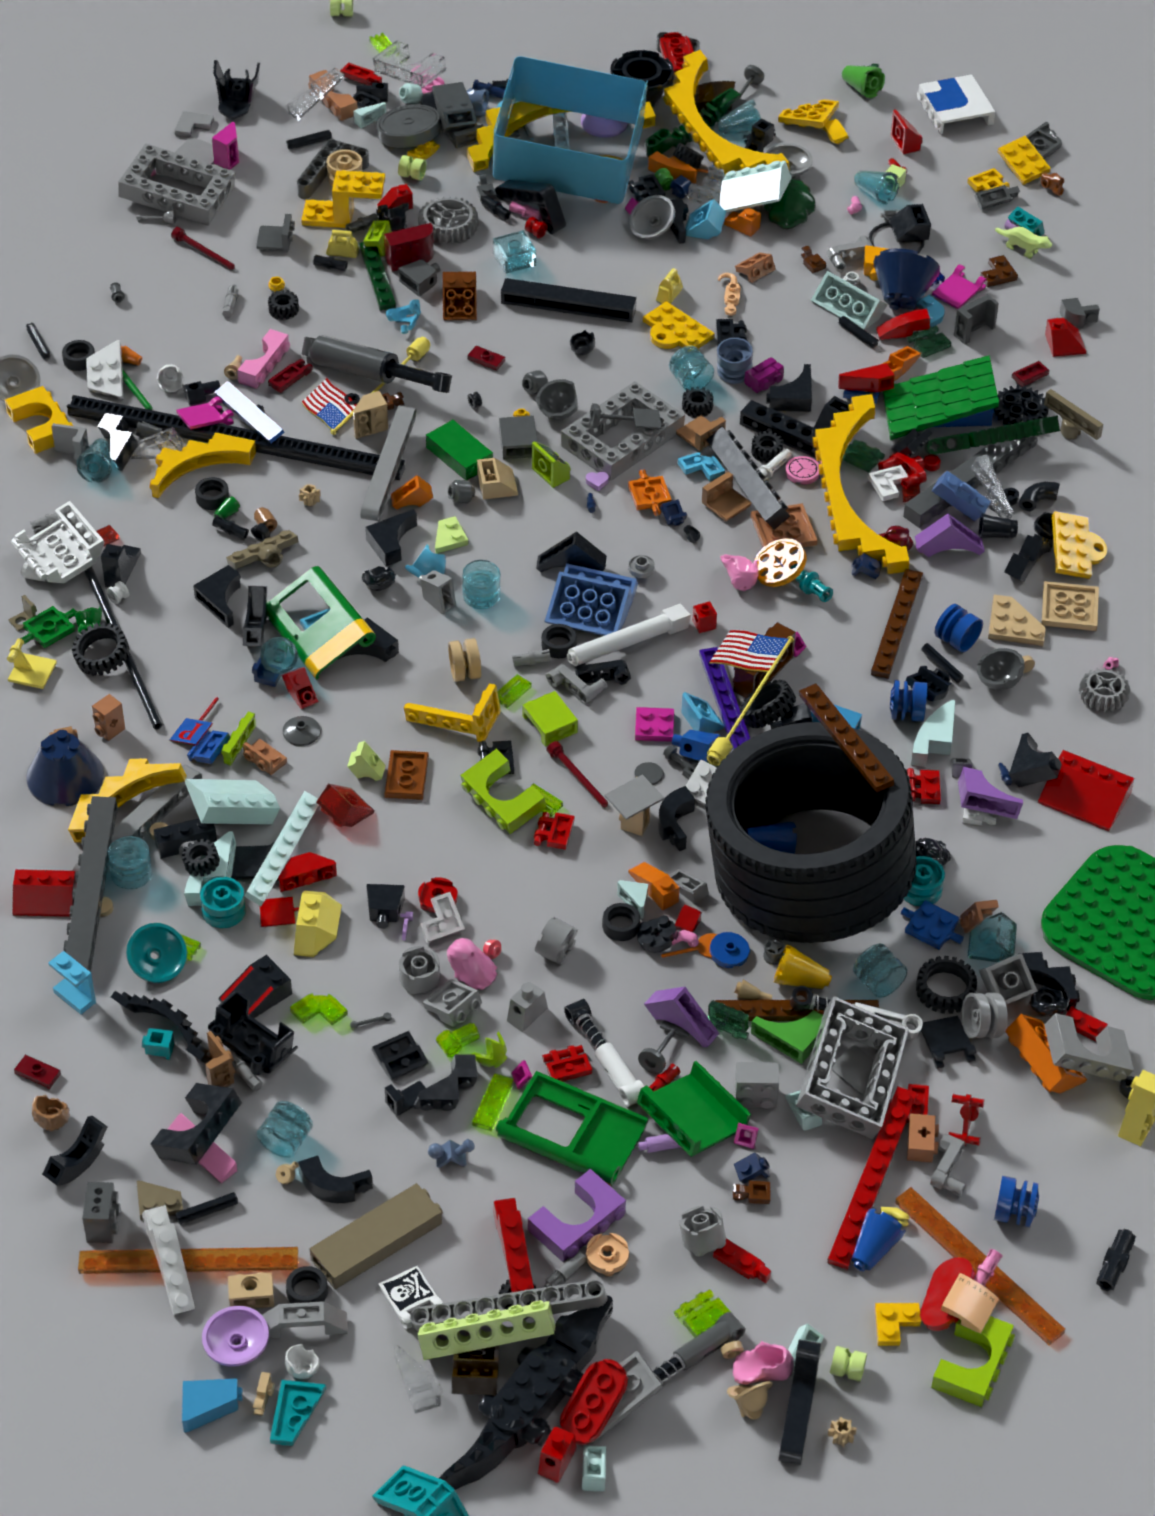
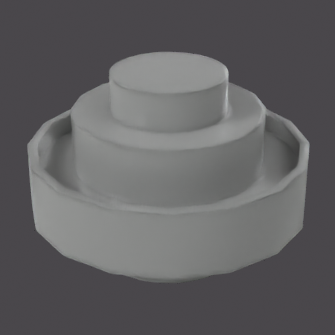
M646 555L634 556L628 564L629 573L637 578H648L655 571V562Z

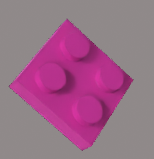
M636 707L635 740L672 742L674 709Z

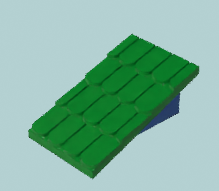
M990 355L964 361L963 364L943 368L938 372L910 378L909 381L894 384V389L882 391L890 440L906 436L913 429L919 432L932 427L992 426L994 408L999 406Z

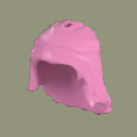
M727 554L720 556L721 562L727 569L735 589L746 591L755 586L758 577V560L752 563L745 556Z
M460 938L447 949L448 961L459 982L462 981L467 986L476 990H484L485 987H488L496 980L497 972L495 970H497V966L471 940Z
M761 1341L755 1349L741 1352L740 1355L736 1356L733 1364L734 1380L738 1384L746 1385L758 1381L787 1380L792 1375L794 1369L793 1356L784 1346Z

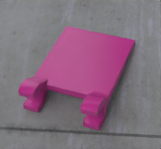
M959 264L953 274L932 292V295L959 309L978 291H983L986 288V285L983 284L986 278L980 276L975 284L963 278L965 273L962 271L965 267Z
M218 396L214 397L209 403L176 410V413L189 429L218 423L234 424L231 418L228 419V417L234 416L231 410H226L222 414L219 413L222 411V407L217 404L222 403V399Z

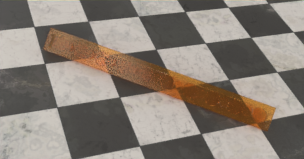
M912 1187L898 1196L895 1204L907 1213L951 1256L969 1260L976 1276L978 1266L982 1265L987 1256ZM996 1266L994 1276L990 1277L985 1287L996 1295L1005 1306L1046 1344L1051 1345L1065 1333V1328Z
M298 1247L180 1249L186 1272L295 1270L298 1268ZM153 1249L87 1250L79 1252V1274L161 1273Z

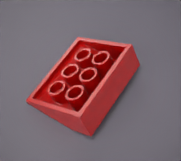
M1063 750L1058 757L1062 764L1058 778L1047 780L1038 803L1110 831L1132 793L1135 778Z

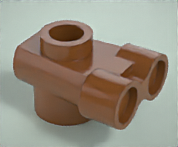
M1044 173L1041 176V185L1044 188L1052 190L1058 196L1063 194V177H1060L1057 173L1050 175Z

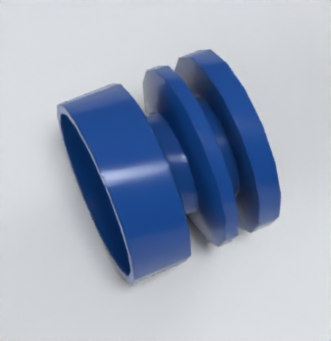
M954 603L941 614L935 626L934 634L944 642L950 643V646L959 652L964 653L979 638L983 629V620L972 613L968 614L966 609Z
M895 680L890 694L889 709L891 711V719L896 720L897 711H900L901 720L905 719L906 712H910L911 721L924 722L927 683L914 682L912 690H908L907 681H904L903 689H899L900 681Z
M1002 1176L994 1220L1008 1223L1011 1214L1016 1215V1225H1020L1021 1216L1026 1217L1025 1227L1030 1228L1032 1221L1036 1217L1040 1196L1038 1190L1039 1183L1033 1182L1032 1190L1027 1191L1028 1181L1025 1180L1021 1189H1017L1016 1178Z

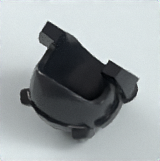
M402 203V205L392 209H388V205H380L376 210V214L379 217V221H389L391 231L406 229L405 212L409 210V204Z

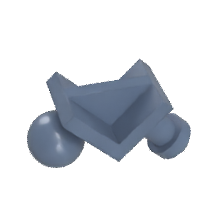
M470 1139L463 1141V1145L452 1140L447 1141L443 1145L433 1143L428 1148V1155L432 1159H436V1167L441 1168L450 1161L464 1167L467 1165L466 1152L473 1151L475 1144Z

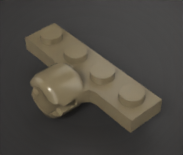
M1052 389L1046 392L1044 405L1062 417L1060 431L1065 438L1076 439L1078 435H1081V430L1096 440L1101 438L1103 423Z
M290 530L282 531L274 537H268L258 544H252L244 550L232 553V555L226 557L227 563L235 570L254 561H261L269 568L277 567L283 560L281 550L298 543V536Z

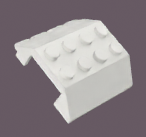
M71 501L55 510L59 518L58 521L31 538L28 537L25 530H22L11 541V544L16 550H19L21 556L27 560V563L35 570L40 579L47 580L48 582L66 583L93 566L105 543Z

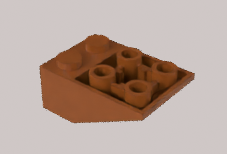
M443 272V320H477L476 272Z

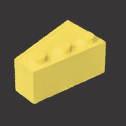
M1142 1070L1139 1077L1135 1076L1131 1084L1132 1090L1128 1097L1129 1102L1125 1109L1126 1113L1118 1137L1138 1146H1142L1155 1122V1075L1145 1070Z

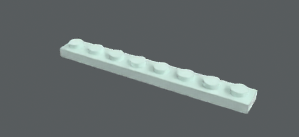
M306 791L303 792L244 897L262 906L319 806L320 799Z

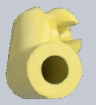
M881 1207L880 1214L885 1212L896 1218L902 1224V1227L908 1226V1219L910 1218L907 1213L895 1207Z

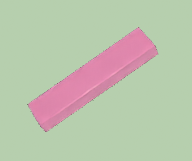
M181 1113L169 1126L168 1130L185 1131L195 1127V1125ZM214 1142L198 1162L220 1183H223L237 1172V1163Z

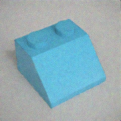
M712 199L690 213L685 228L686 236L708 240L713 236H718L722 231L726 211Z

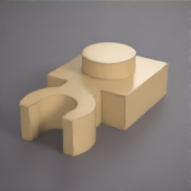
M261 1373L256 1391L257 1396L253 1405V1409H255L254 1415L263 1416L268 1397L273 1396L275 1384L271 1382V1373Z

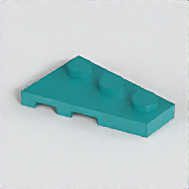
M281 1380L270 1435V1444L294 1445L326 1391V1384Z

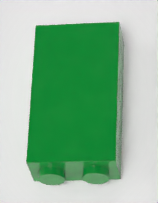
M454 420L426 434V448L464 480H469L477 475V460L493 458L491 450Z

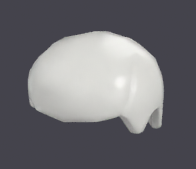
M165 365L160 368L157 374L160 388L168 393L178 391L183 384V373L176 365Z
M298 1344L286 1351L285 1366L291 1376L298 1379H308L319 1370V1358L313 1349L308 1351L304 1349L302 1344Z

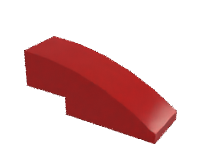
M927 309L915 310L896 316L876 327L879 340L913 337V331L930 329V316Z

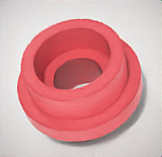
M496 939L488 940L483 947V952L490 959L496 958L501 953V943Z

